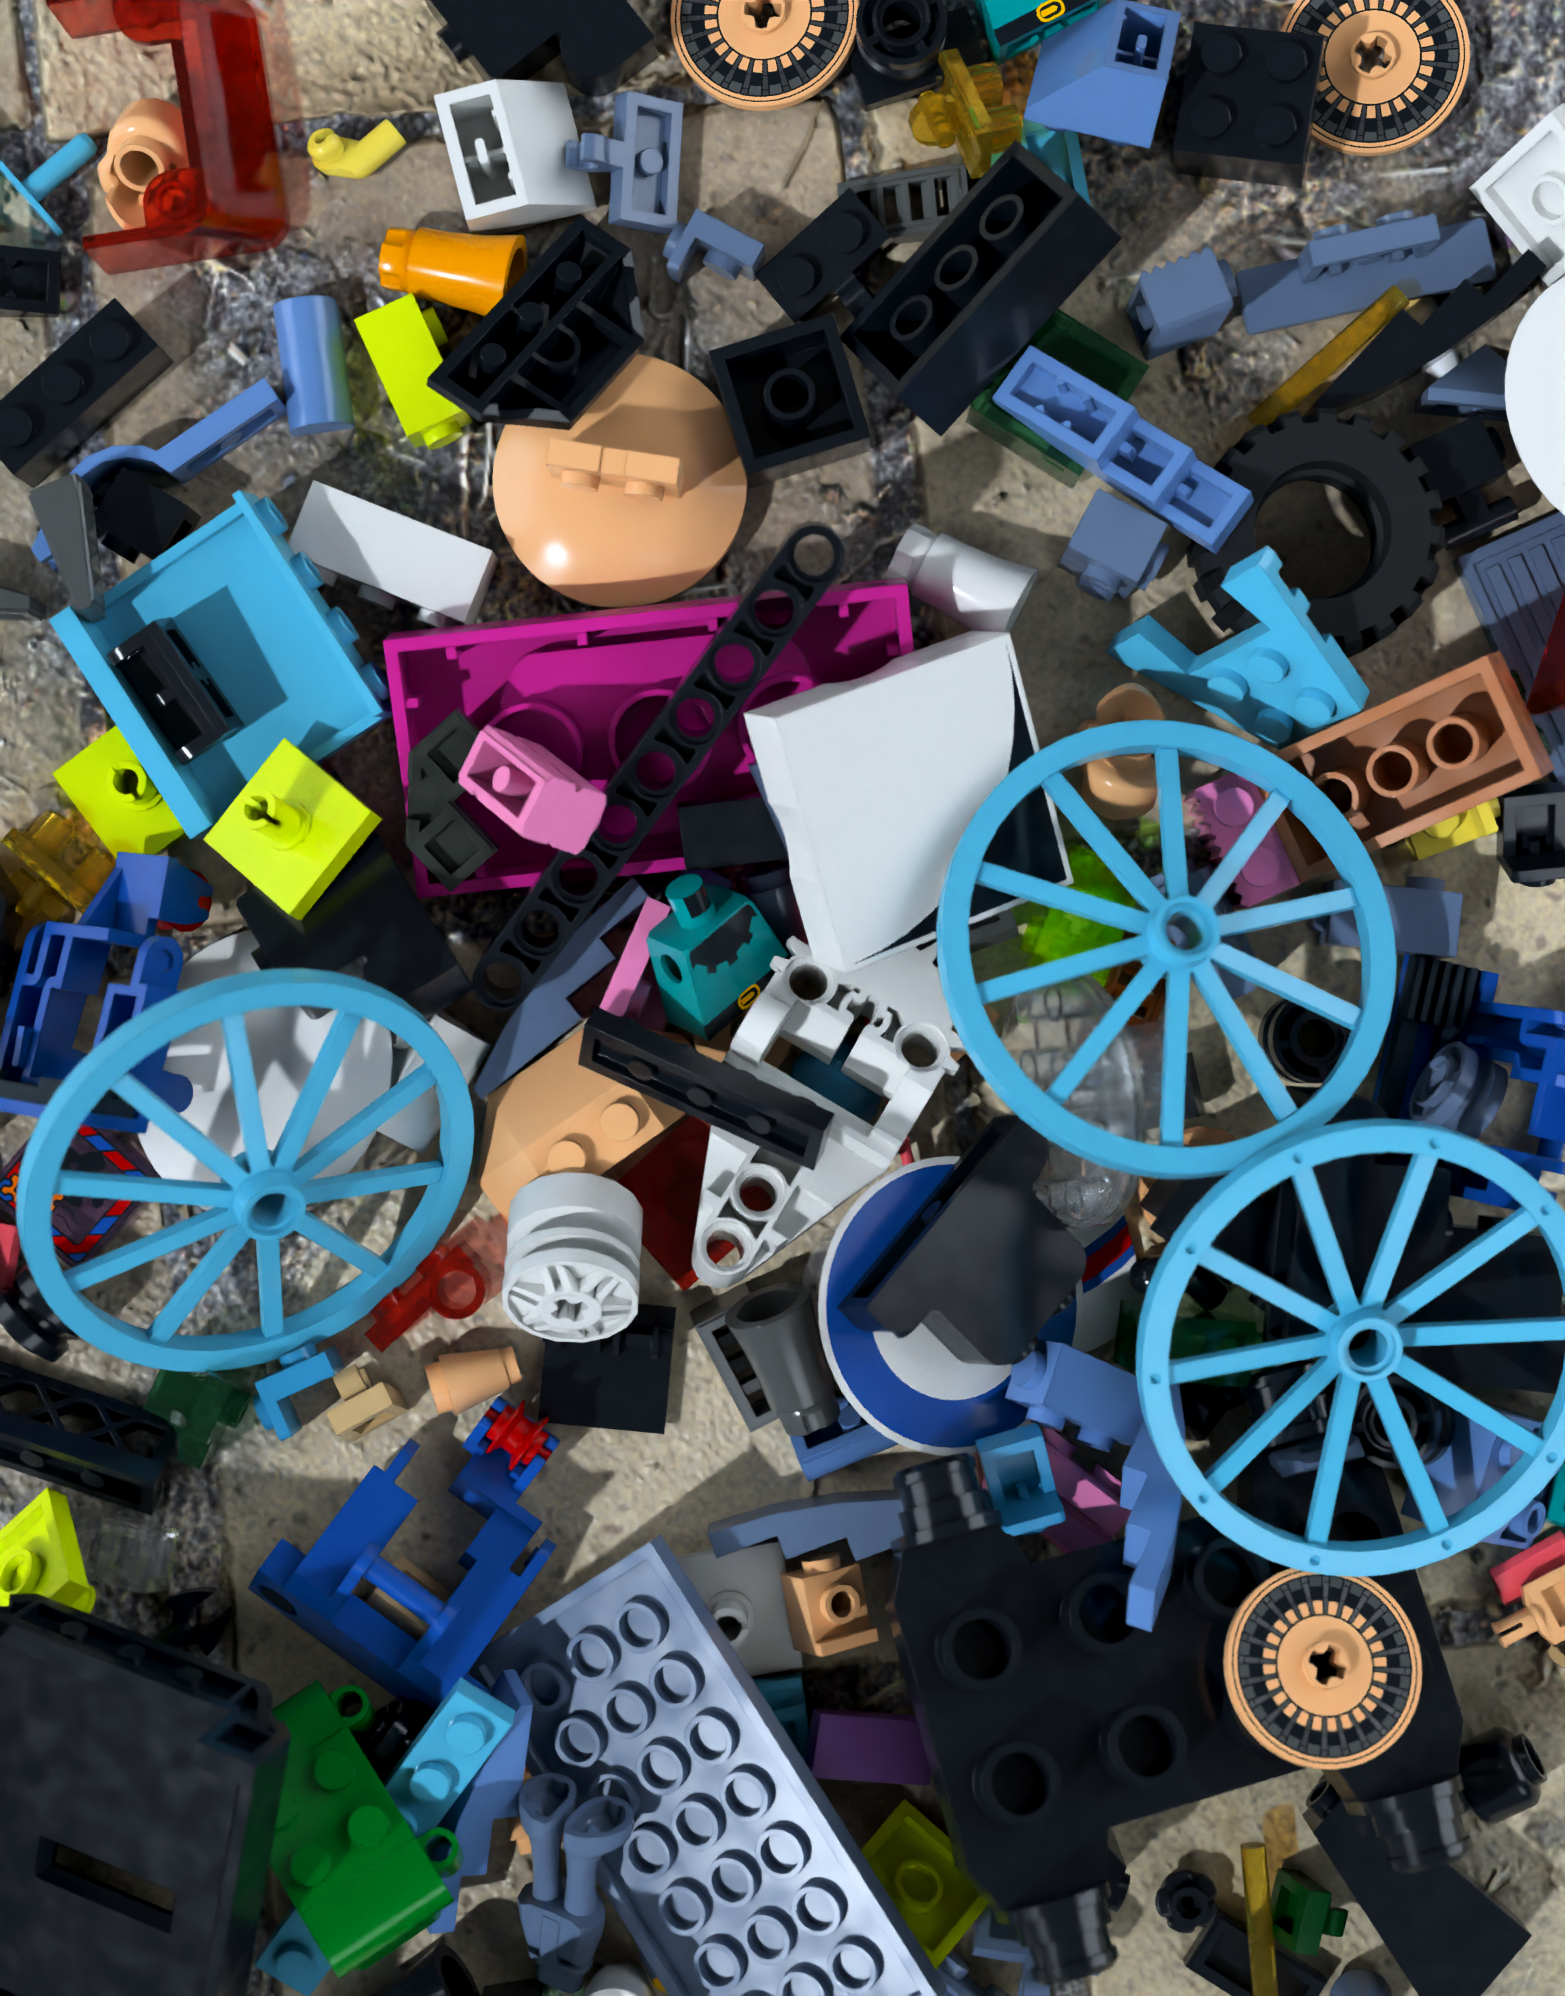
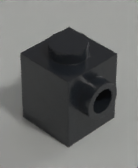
M123 466L116 478L109 476L100 485L93 498L96 526L107 533L101 544L135 564L140 554L153 560L189 536L201 518L189 506Z

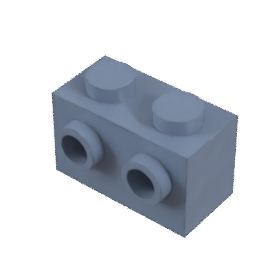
M1097 488L1057 567L1079 577L1076 586L1085 593L1105 602H1111L1113 596L1124 601L1135 586L1145 591L1150 581L1154 580L1170 549V546L1160 542L1168 523Z

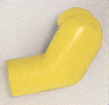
M384 119L361 140L339 137L331 128L318 129L310 136L307 142V150L312 157L314 166L324 174L359 180L369 177L407 143L388 119Z

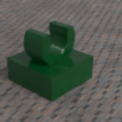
M1278 1868L1264 1930L1296 1954L1317 1956L1322 1934L1334 1937L1343 1936L1349 1911L1344 1908L1330 1907L1332 1893L1300 1870Z

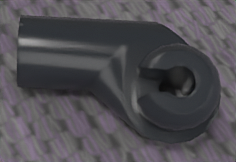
M1163 1253L1137 1260L1131 1266L1129 1271L1130 1284L1139 1293L1146 1294L1157 1263ZM1197 1264L1188 1280L1184 1293L1205 1311H1210L1217 1308L1223 1302L1227 1294V1288L1214 1275Z

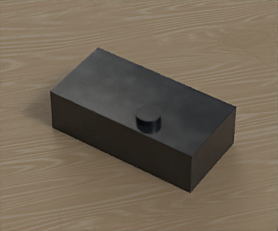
M1014 140L840 335L841 341L897 399L938 435L942 436L1122 238L1078 192L1018 141Z

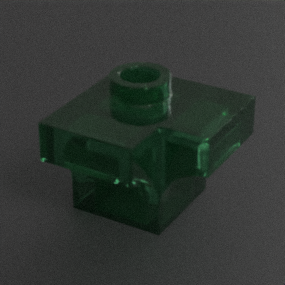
M240 1368L221 1371L206 1369L205 1372L159 1370L143 1409L164 1418L173 1426L179 1441L177 1460L197 1469H201L213 1460L227 1426L237 1429L249 1407L252 1394L244 1391V1388L251 1373Z

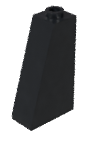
M1326 1777L1310 1792L1306 1800L1308 1809L1302 1816L1419 1996H1481L1532 1937L1520 1919L1455 1862L1410 1874H1397L1390 1870L1386 1860L1389 1855L1383 1837L1375 1836L1369 1815H1348L1343 1800Z

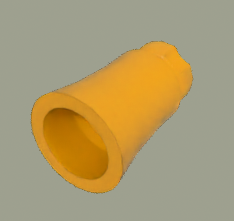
M390 227L387 230L380 250L378 267L380 285L391 291L412 293L415 299L441 303L486 316L526 273V240L523 235H479L447 232L420 227L417 231L404 227Z

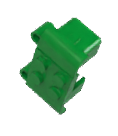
M316 1679L271 1709L276 1721H285L291 1733V1741L269 1864L336 1975L342 1978L354 1969L364 1970L369 1968L440 1918L442 1909L454 1901L441 1878H447L457 1873L462 1866L464 1855L455 1835L446 1828L430 1829L416 1839L356 1742L353 1735L357 1736L366 1733L375 1721V1709L366 1692L356 1685H344L327 1695L319 1680ZM351 1704H362V1708L357 1715L353 1717L343 1716L346 1708ZM442 1844L452 1846L451 1853L445 1860L439 1862L431 1860V1854L437 1846Z

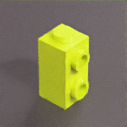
M410 293L354 319L405 434L415 449L426 444L429 450L446 446L463 435L461 428L472 423L469 414L427 386V378L444 361L438 347L449 342L434 307L432 306L422 311L414 295Z

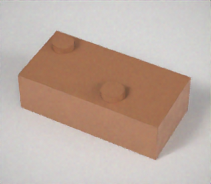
M1500 650L1485 655L1274 753V755L1286 761L1307 777L1333 802L1350 823L1368 854L1540 779L1555 769ZM1257 786L1265 801L1269 793ZM1286 807L1274 825L1301 883L1335 869L1322 845L1305 824Z

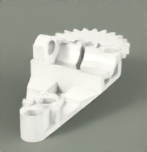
M791 936L786 943V947L792 957L789 960L778 956L773 957L770 967L775 971V974L744 1018L722 1063L734 1069L747 1071L759 1080L792 1095L805 1097L813 1101L817 1106L834 1113L824 1153L814 1171L711 1125L692 1248V1267L697 1277L705 1284L715 1288H727L737 1284L886 1172L944 1073L952 1076L956 1074L960 1065L950 1056V1052H965L966 1049L959 1035L952 1031V1029H955L942 990L939 967H935L933 964L937 957V942L921 951L916 946L850 973H844L815 963L810 946L794 936ZM797 979L811 981L818 987L821 997L815 1000L798 998L792 992L790 983ZM860 1014L870 1019V1023L864 1027L840 1072L889 1101L875 1126L873 1127L766 1063L764 1059L777 1038L781 1036L829 1065L845 1040L852 1022ZM907 1045L922 1047L928 1052L932 1065L927 1067L911 1065L905 1060L902 1054V1047ZM749 1186L760 1187L770 1195L772 1207L760 1212L750 1210L743 1204L740 1198V1191ZM715 1240L729 1241L737 1248L740 1254V1261L732 1266L715 1264L709 1258L706 1246Z

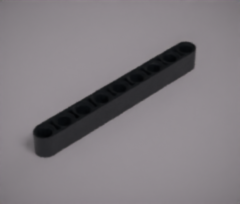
M806 521L798 524L787 534L600 790L606 795V807L623 805L633 812L637 821L635 827L626 834L616 835L608 832L600 821L596 830L591 834L584 850H581L577 855L557 849L486 946L472 975L473 990L484 1006L493 1010L507 1011L518 1007L528 997L838 576L844 564L845 550L839 535L831 526L820 521ZM809 535H820L827 538L833 548L830 562L824 568L817 571H808L800 567L794 558L798 542ZM771 589L787 593L793 602V610L790 617L779 624L763 622L756 615L754 609L758 597L763 592ZM740 644L746 647L754 658L751 670L738 678L722 674L717 668L715 658L724 646ZM690 698H700L707 701L715 714L712 723L701 730H690L684 727L676 715L677 708L683 701ZM652 751L662 752L673 760L676 768L673 776L664 782L655 783L648 781L640 774L638 768L640 758ZM575 857L584 858L595 866L598 877L592 884L587 886H575L564 878L562 865L567 860ZM545 910L552 913L557 919L559 931L547 938L537 937L526 928L524 917L529 912ZM497 962H507L519 971L521 982L509 989L500 988L489 980L487 968Z

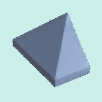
M1484 344L1429 386L1415 400L1414 413L1472 418L1480 414L1482 420L1508 422L1505 404L1507 361Z

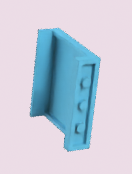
M242 490L232 494L236 501L233 506L104 593L106 619L93 623L79 614L73 606H68L49 619L50 624L190 840L203 839L283 738L296 745L319 765L393 715L392 705L388 700L390 690L387 677L375 662L371 661L365 664L352 644L359 639L356 629L338 606L330 610L317 589L324 584L317 568L302 551L295 555L283 537L282 533L288 530V525L278 508L268 497L265 496L259 499L257 495ZM168 617L173 619L245 724L186 765L181 764L174 754L177 751L121 670L113 666L106 656L152 621Z

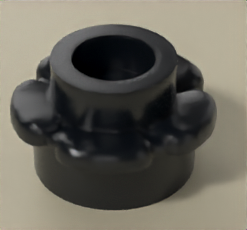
M1188 1869L1176 1870L1164 1879L1161 1887L1157 1890L1155 1897L1157 1912L1160 1916L1166 1917L1167 1924L1171 1929L1179 1933H1191L1197 1926L1207 1927L1215 1919L1218 1912V1905L1214 1901V1898L1217 1896V1889L1213 1881L1203 1873H1196ZM1185 1896L1193 1898V1904L1189 1907H1185L1181 1903Z

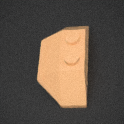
M582 1028L488 1095L477 1182L508 1224L510 1202L521 1187L539 1177L562 1172L591 1173L600 1176L686 1113L579 1065L584 1028ZM647 1029L676 1043H683L693 1047L684 1034Z

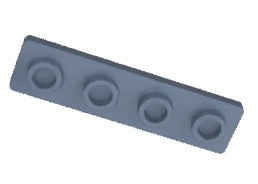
M1402 210L1376 219V227L1352 232L1350 224H1338L1318 230L1312 234L1313 241L1307 242L1298 258L1241 270L1236 274L1237 295L1245 331L1248 335L1253 336L1454 291L1465 278L1474 287L1491 283L1496 278L1497 272L1484 219L1476 218L1438 227L1436 214L1415 218L1413 210Z

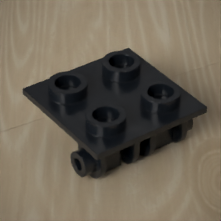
M638 1303V1314L628 1327L604 1339L578 1343L556 1342L543 1338L545 1350L538 1421L549 1417L547 1423L664 1434L676 1307Z

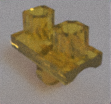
M957 48L941 51L938 54V62L945 75L944 83L937 93L925 91L919 96L918 103L909 115V128L916 141L926 146L938 145L940 148L945 149L955 143L971 179L980 178L991 167L992 154L1005 152L1014 140L1021 144L1022 117L1015 104L986 110V108L1000 106L1003 103L1004 87L1002 76L995 61L966 67Z
M49 809L32 822L26 830L13 827L1 840L7 848L40 876L36 880L21 867L9 879V882L24 894L17 903L15 911L25 920L31 919L42 910L53 921L60 922L70 909L55 897L57 893L61 894L83 914L116 864L103 851L94 848L76 870L69 866L60 856L81 832L61 813Z

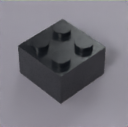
M1194 22L1173 147L1176 174L1302 188L1323 68L1324 36Z
M833 313L709 351L712 372L729 421L748 489L870 452L871 435Z

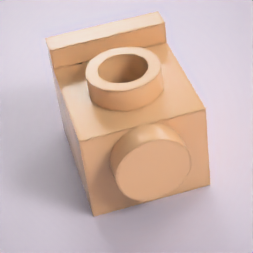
M825 1552L803 1558L801 1560L803 1568L780 1574L794 1650L825 1657L879 1641L877 1628L870 1625L859 1563L840 1560L838 1552Z

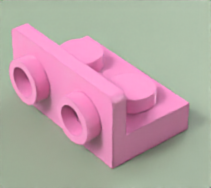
M647 896L599 1008L618 1017L629 1018L645 1029L657 1031L664 1030L668 1019L663 1007L646 940L649 931L673 912L671 906Z

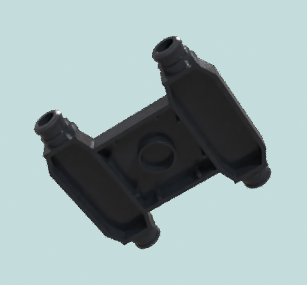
M1312 1358L1294 1361L1244 1377L1239 1388L1242 1396H1246L1251 1416L1246 1417L1248 1428L1317 1361ZM1324 1388L1237 1475V1507L1275 1528L1304 1536L1318 1469L1282 1478L1271 1466L1268 1455L1275 1450L1325 1438L1334 1396L1333 1393L1326 1394ZM959 1453L898 1471L892 1480L895 1491H899L904 1509L903 1512L898 1514L904 1536L890 1542L893 1551V1561L885 1600V1610L957 1867L993 1908L997 1923L1015 1925L1020 1946L1028 1947L1033 1963L1031 1972L1034 1981L1043 1986L1057 1985L1105 1971L1113 1967L1119 1957L1117 1947L1112 1944L1107 1924L1112 1922L1106 1900L1112 1896L1109 1883L1106 1880L1108 1828L1306 1768L1288 1762L1273 1754L1250 1734L1233 1707L1224 1676V1646L1228 1629L1237 1609L1249 1593L1260 1583L1291 1567L1272 1562L1246 1550L1223 1535L1203 1516L1181 1521L1170 1579L1153 1630L1149 1632L1126 1624L1129 1583L1136 1568L1123 1564L1125 1537L1031 1564L1011 1534L1005 1533L1001 1528V1525H1003L1000 1509L993 1510L987 1488L980 1489L975 1473V1468H977L975 1457L968 1453ZM1365 1456L1344 1462L1328 1540L1365 1541L1404 1534L1383 1467L1371 1462ZM1416 1569L1387 1575L1366 1576L1384 1588L1396 1600L1415 1632L1422 1659V1686L1413 1717L1395 1743L1374 1759L1353 1767L1321 1770L1343 1800L1348 1815H1369L1375 1836L1383 1837L1389 1855L1386 1858L1389 1869L1397 1874H1410L1453 1863L1467 1857L1473 1848L1471 1837L1466 1835L1461 1820V1815L1466 1813L1460 1790L1464 1789L1465 1785L1461 1773H1458L1464 1719ZM1328 1650L1323 1654L1310 1655L1309 1663L1317 1668L1315 1680L1318 1682L1322 1678L1336 1677L1337 1669L1329 1664L1331 1653Z

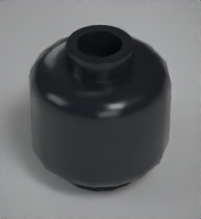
M1499 1726L1461 1743L1458 1773H1461L1465 1788L1460 1790V1794L1466 1811L1471 1809L1480 1820L1489 1824H1496L1538 1803L1541 1796L1540 1784L1547 1781V1774L1538 1753L1525 1734L1521 1733L1515 1736L1508 1729Z

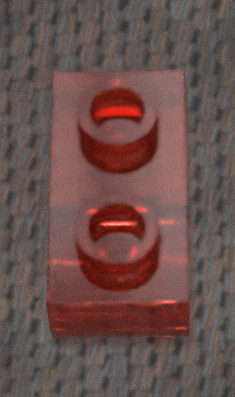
M465 1240L456 1245L452 1250L442 1242L415 1268L423 1278L411 1290L404 1294L396 1286L369 1312L377 1322L364 1335L382 1353L430 1307L448 1319L457 1320L471 1316L487 1301L492 1288L491 1276L487 1268L480 1261L481 1257ZM462 1271L471 1276L476 1285V1294L472 1302L458 1304L448 1298L444 1290V1280L449 1272Z

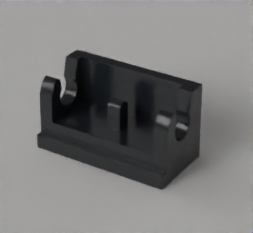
M171 617L152 621L106 655L113 666L121 670L177 752L174 754L181 764H189L245 725Z

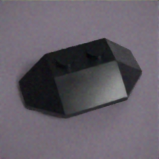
M579 215L427 378V386L480 422L570 430L644 346L645 338L639 296L634 277L632 249Z

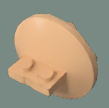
M640 354L634 357L570 430L506 424L497 445L492 476L493 497L497 516L506 539L519 560L541 583L569 600L599 609L662 604L683 595L698 585L720 564L732 546L743 520L748 491L747 480L723 404L701 381L685 370L666 361Z

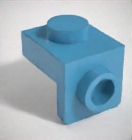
M311 1342L278 1357L282 1366L281 1369L265 1375L254 1383L259 1393L253 1396V1404L258 1418L267 1431L275 1429L280 1441L294 1436L302 1429L301 1422L289 1396L328 1379L345 1368L335 1345L318 1352L314 1342Z
M1038 1422L975 1440L993 1510L1000 1509L1003 1518L1001 1528L1005 1533L1011 1534L1012 1537L1017 1535H1034L1044 1531L1049 1526L1063 1523L1066 1520L1064 1508L1055 1487L1044 1437Z

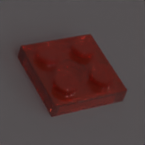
M694 1116L687 1118L617 1181L635 1195L643 1208L641 1244L684 1292L699 1279L692 1267V1248L710 1134L709 1125ZM749 1186L740 1191V1198L748 1209L760 1212L772 1207V1199L764 1189L757 1186ZM715 1240L706 1246V1251L709 1258L716 1264L735 1246L726 1240Z

